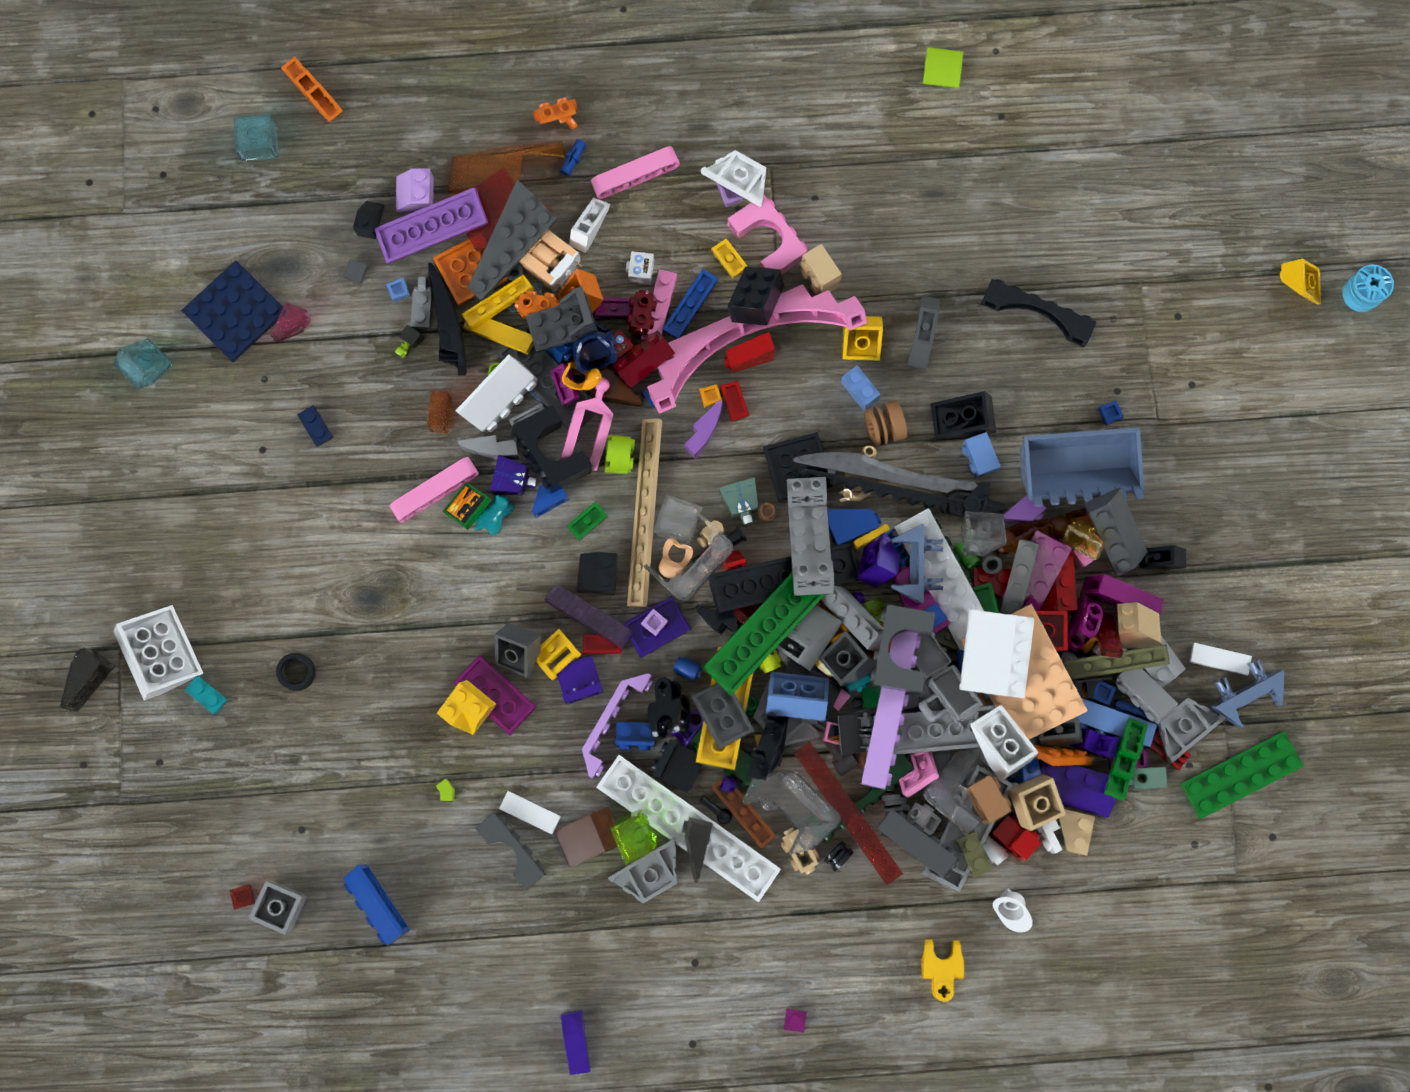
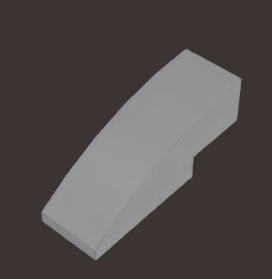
M496 435L458 441V445L462 450L474 455L491 459H498V455L508 459H520L518 444L514 440L498 442Z

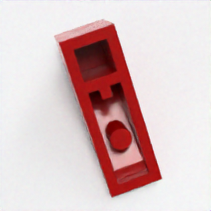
M733 549L723 551L722 555H719L722 571L746 566V559L739 550L733 551Z

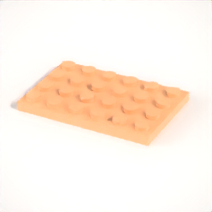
M1032 604L1010 614L1035 618L1025 698L989 694L995 708L1002 705L1028 740L1088 711ZM966 637L960 639L964 648Z

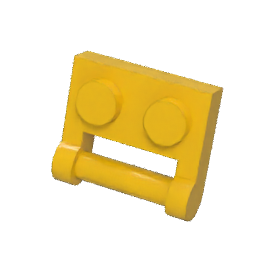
M558 629L541 644V651L536 662L547 676L554 681L560 671L575 658L578 659L582 654L567 636ZM567 649L571 651L556 666L550 669L549 665Z

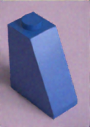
M827 509L829 533L835 546L851 543L879 528V524H881L878 514H874L872 509Z

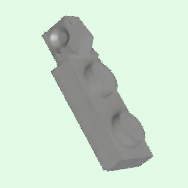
M419 277L418 287H414L410 326L413 329H430L433 294L431 287H428L426 277Z

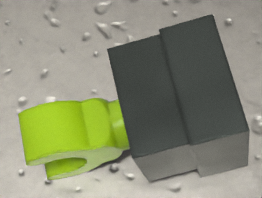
M406 325L399 336L404 340V343L396 349L395 353L405 358L410 346L416 349L425 337L409 325Z

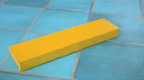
M523 274L461 315L470 329L474 330L514 304L516 299L520 298L521 293L526 294L527 291H534V288Z
M492 319L487 320L474 330H471L466 322L463 325L464 330L527 355L534 345L531 334Z

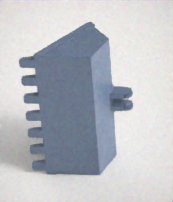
M1140 428L1024 436L1020 447V474L1028 500H1033L1036 507L1043 506V499H1050L1052 505H1059V498H1066L1069 504H1076V497H1083L1085 502L1093 500L1092 496H1101L1119 487L1125 499H1127L1126 493H1133L1136 499H1143V492L1145 490Z

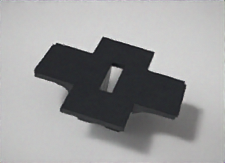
M1112 677L1072 682L1081 698L1094 697V687L1096 684L1103 680H1111Z

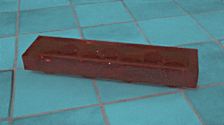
M1103 612L1102 621L1096 634L1101 655L1122 658L1123 648L1114 617L1109 613Z

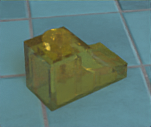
M1080 520L1068 525L1062 540L1066 545L1093 560L1099 559L1105 545V541L1095 534V528Z

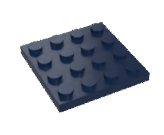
M234 261L181 310L233 363L288 313L237 261Z

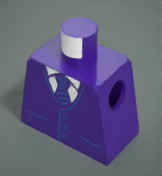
M498 455L490 491L494 495L522 496L525 487L536 488L538 478L528 476L529 469L526 465Z

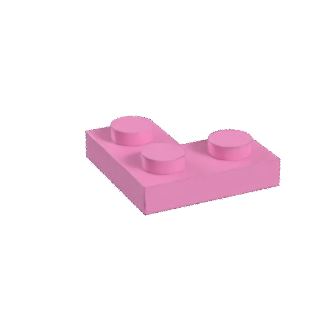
M932 751L910 755L914 770L899 779L902 793L907 798L939 777Z

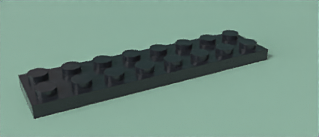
M853 542L830 547L831 560H833L834 585L839 586L860 581L857 579L859 564ZM791 556L708 575L717 614L762 604L792 572Z

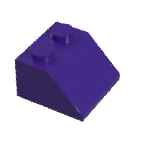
M882 533L867 544L863 549L857 579L875 588L895 577L900 570V556L887 533Z

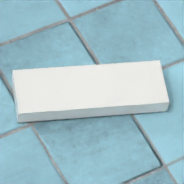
M1193 643L1189 662L1247 676L1250 670L1247 664L1251 663L1252 656Z
M507 791L499 808L552 835L561 816Z

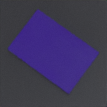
M672 596L622 624L640 658L645 657L691 630ZM653 609L668 620V623L656 637L641 625L642 621Z

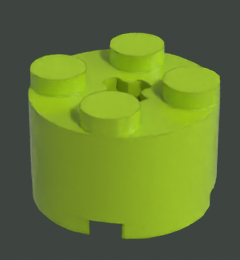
M608 435L604 473L626 475L628 472L631 473L633 458H630V454L634 451L635 439H631L628 436Z

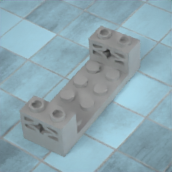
M826 477L787 479L794 596L834 594V571L830 551Z
M982 704L978 712L959 722H955L948 712L934 722H929L922 711L901 713L905 716L903 726H898L897 734H900L899 745L894 746L893 754L980 747L970 725L992 711L994 705ZM932 710V713L935 715L941 710ZM872 714V716H873V718H872V719H873V725H874V721H875V716H876V714Z
M978 765L972 767L964 783L966 787L985 776L991 775L992 778L995 777L1001 786L999 791L1002 796L1006 795L1008 797V789L1012 788L1014 784L1006 780L1001 781L997 775ZM963 791L939 839L941 841L939 843L940 846L944 849L948 846L957 853L955 857L958 858L959 862L946 880L942 879L924 864L919 872L954 892L961 891L970 873V869L956 840L976 832L983 847L995 823L994 821L990 824H983L965 791Z

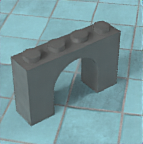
M888 604L886 610L882 609L880 621L884 622L883 629L878 631L877 641H881L880 649H875L874 660L877 661L876 669L872 668L870 680L874 681L873 686L922 694L926 672L904 669L897 666L890 658L888 646L892 638L902 632L931 635L935 613Z

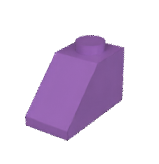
M1026 495L1000 518V521L1004 523L1038 521L1045 516L1043 512L1047 508L1044 505L1036 507L1033 500L1029 501Z

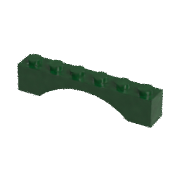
M896 754L895 764L890 766L889 774H892L890 786L886 785L885 790L872 787L863 798L854 804L840 809H821L806 820L805 823L818 841L823 839L826 842L834 836L833 831L836 828L843 829L850 823L848 819L854 815L857 818L866 811L864 809L865 806L869 803L873 806L880 801L882 793L886 791L889 794L897 788L895 783L913 771V766L904 754Z

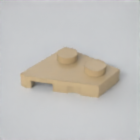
M1064 809L1066 815L1060 817L1059 822L1061 834L1064 837L1065 849L1068 852L1087 856L1095 817Z

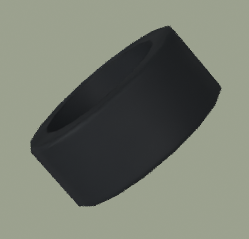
M291 653L279 661L276 667V676L278 682L283 687L293 691H301L313 683L316 676V668L309 657L300 653ZM301 661L306 665L307 675L302 682L291 683L286 679L285 669L290 662Z

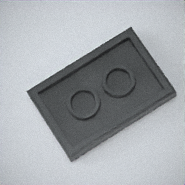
M718 683L692 695V699L718 749L755 731L735 693L729 695Z

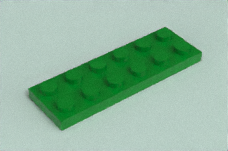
M1282 731L1185 780L1180 785L1198 819H1202L1304 767L1286 732Z

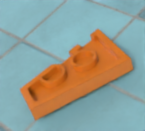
M1033 745L1039 752L1035 757L1052 766L1092 765L1094 757L1086 754V750L1075 748L1074 750Z

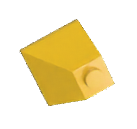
M1304 259L1282 263L1280 271L1282 282L1317 305L1321 304L1320 268Z

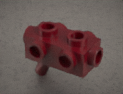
M647 290L635 292L634 297H630L629 307L632 309L631 314L628 313L626 324L629 325L628 332H632L633 337L647 335L649 329H653L655 319L651 318V315L656 310L657 301H653L654 295H650V292Z

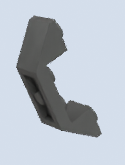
M921 296L919 315L907 367L922 370L927 368L939 314L940 299Z

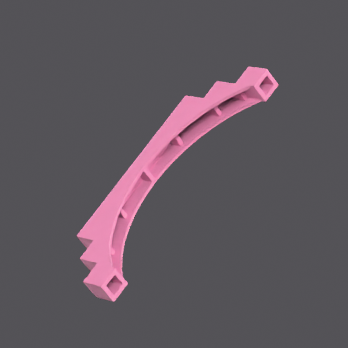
M803 284L781 293L767 326L735 323L728 316L668 342L675 354L671 356V359L657 367L662 380L647 386L651 400L659 414L676 407L675 401L691 374L716 351L745 335L773 326L802 322L835 324L852 330L867 323L864 308L855 296L837 303L829 290L811 297Z

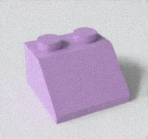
M430 168L410 169L396 176V212H415L433 204L434 177Z

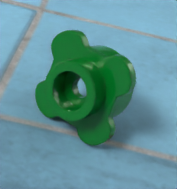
M749 695V706L746 708V713L748 716H753L758 700Z

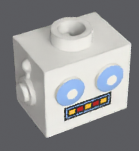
M631 252L630 261L626 263L629 283L651 285L654 254Z

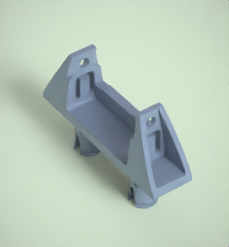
M924 524L892 539V543L911 544V585H891V589L919 604L924 603L925 590L943 591V586L934 584L943 582V578H925L924 576L925 551L943 552V547L935 546L936 544H942L943 539H926L924 537Z
M1260 659L1253 660L1254 663L1247 664L1255 677L1254 681L1234 692L1226 677L1220 678L1221 682L1214 681L1222 697L1208 706L1219 715L1225 716L1228 721L1237 727H1243L1244 725L1239 719L1237 708L1243 707L1267 693L1273 698L1276 706L1283 705V670H1273L1266 674Z

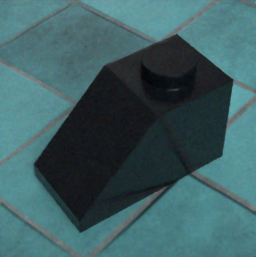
M365 201L357 210L353 225L357 236L376 239L374 228L379 227L384 204Z
M1175 545L1146 548L1148 553L1140 561V568L1170 570L1186 568V549Z

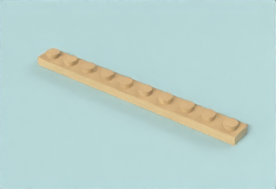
M658 418L642 420L627 606L647 607L662 429V420Z

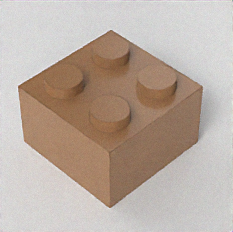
M991 775L985 776L963 788L983 824H990L1011 812L1009 799L1006 795L1002 796L999 788H1001L999 782L995 777L992 778Z

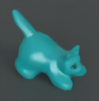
M495 495L491 504L476 519L475 530L485 528L491 535L500 533L502 519L513 512L514 504H509L506 496Z

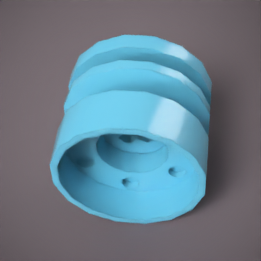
M1370 264L1363 266L1346 281L1342 296L1345 303L1351 309L1357 312H1368L1376 308L1391 295L1394 289V280L1389 271L1380 265Z

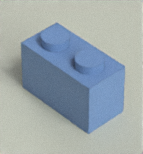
M858 365L842 376L841 384L863 411L879 401L881 394Z
M987 432L964 441L962 452L965 457H968L970 461L969 469L972 474H975L977 479L997 472L1000 469L1001 465Z

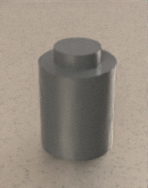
M987 548L982 551L980 559L984 571L989 574L999 572L1002 568L999 553L993 548Z

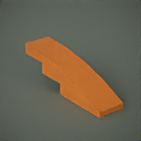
M295 56L281 67V70L329 123L343 112L329 93L303 67Z

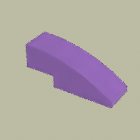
M720 400L693 425L695 434L684 444L685 449L695 459L705 449L717 428L722 411V402Z

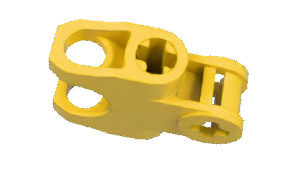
M925 939L921 958L922 979H931L932 995L935 999L942 1002H947L954 996V980L964 979V959L960 940H952L949 957L941 960L934 954L933 940ZM942 985L947 989V993H944L943 997L942 994L938 993V989H942Z

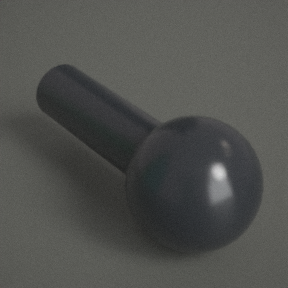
M706 796L701 797L699 802L716 814L717 820L721 824L731 822L732 813L729 809H721Z

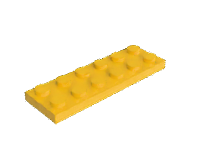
M753 673L735 691V695L745 714ZM713 678L710 686L717 683ZM703 721L696 763L735 770L741 739L718 749Z

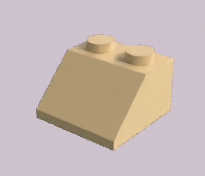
M1138 602L1117 604L1119 637L1122 648L1162 645L1159 613Z

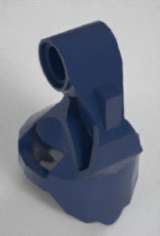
M595 322L597 332L587 333L575 341L573 355L577 370L580 373L587 374L594 368L601 370L617 361L615 350L617 345L611 330L607 329L606 325L601 326ZM605 356L607 357L603 362L599 364H589V362L603 358Z

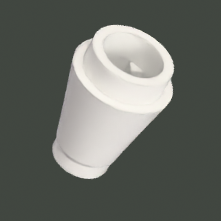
M988 835L983 848L991 862L998 866L1009 854L1003 846Z

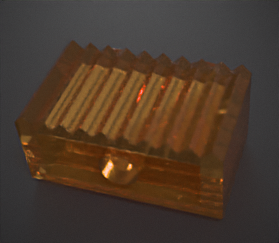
M431 390L427 428L432 433L447 434L449 432L448 426L450 424L448 422H450L449 418H451L449 415L451 414V400L453 399L448 391Z

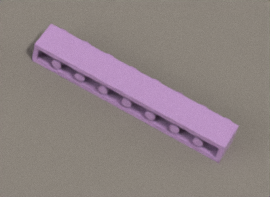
M902 632L892 638L889 655L897 666L904 669L915 668L917 656H913L915 648L919 649L921 637L917 636L918 633ZM881 688L861 782L862 785L885 790L886 785L890 786L892 774H889L890 766H894L896 754H893L894 746L899 745L900 734H897L898 726H903L905 716L901 714L902 707H907L909 695H905L906 692Z

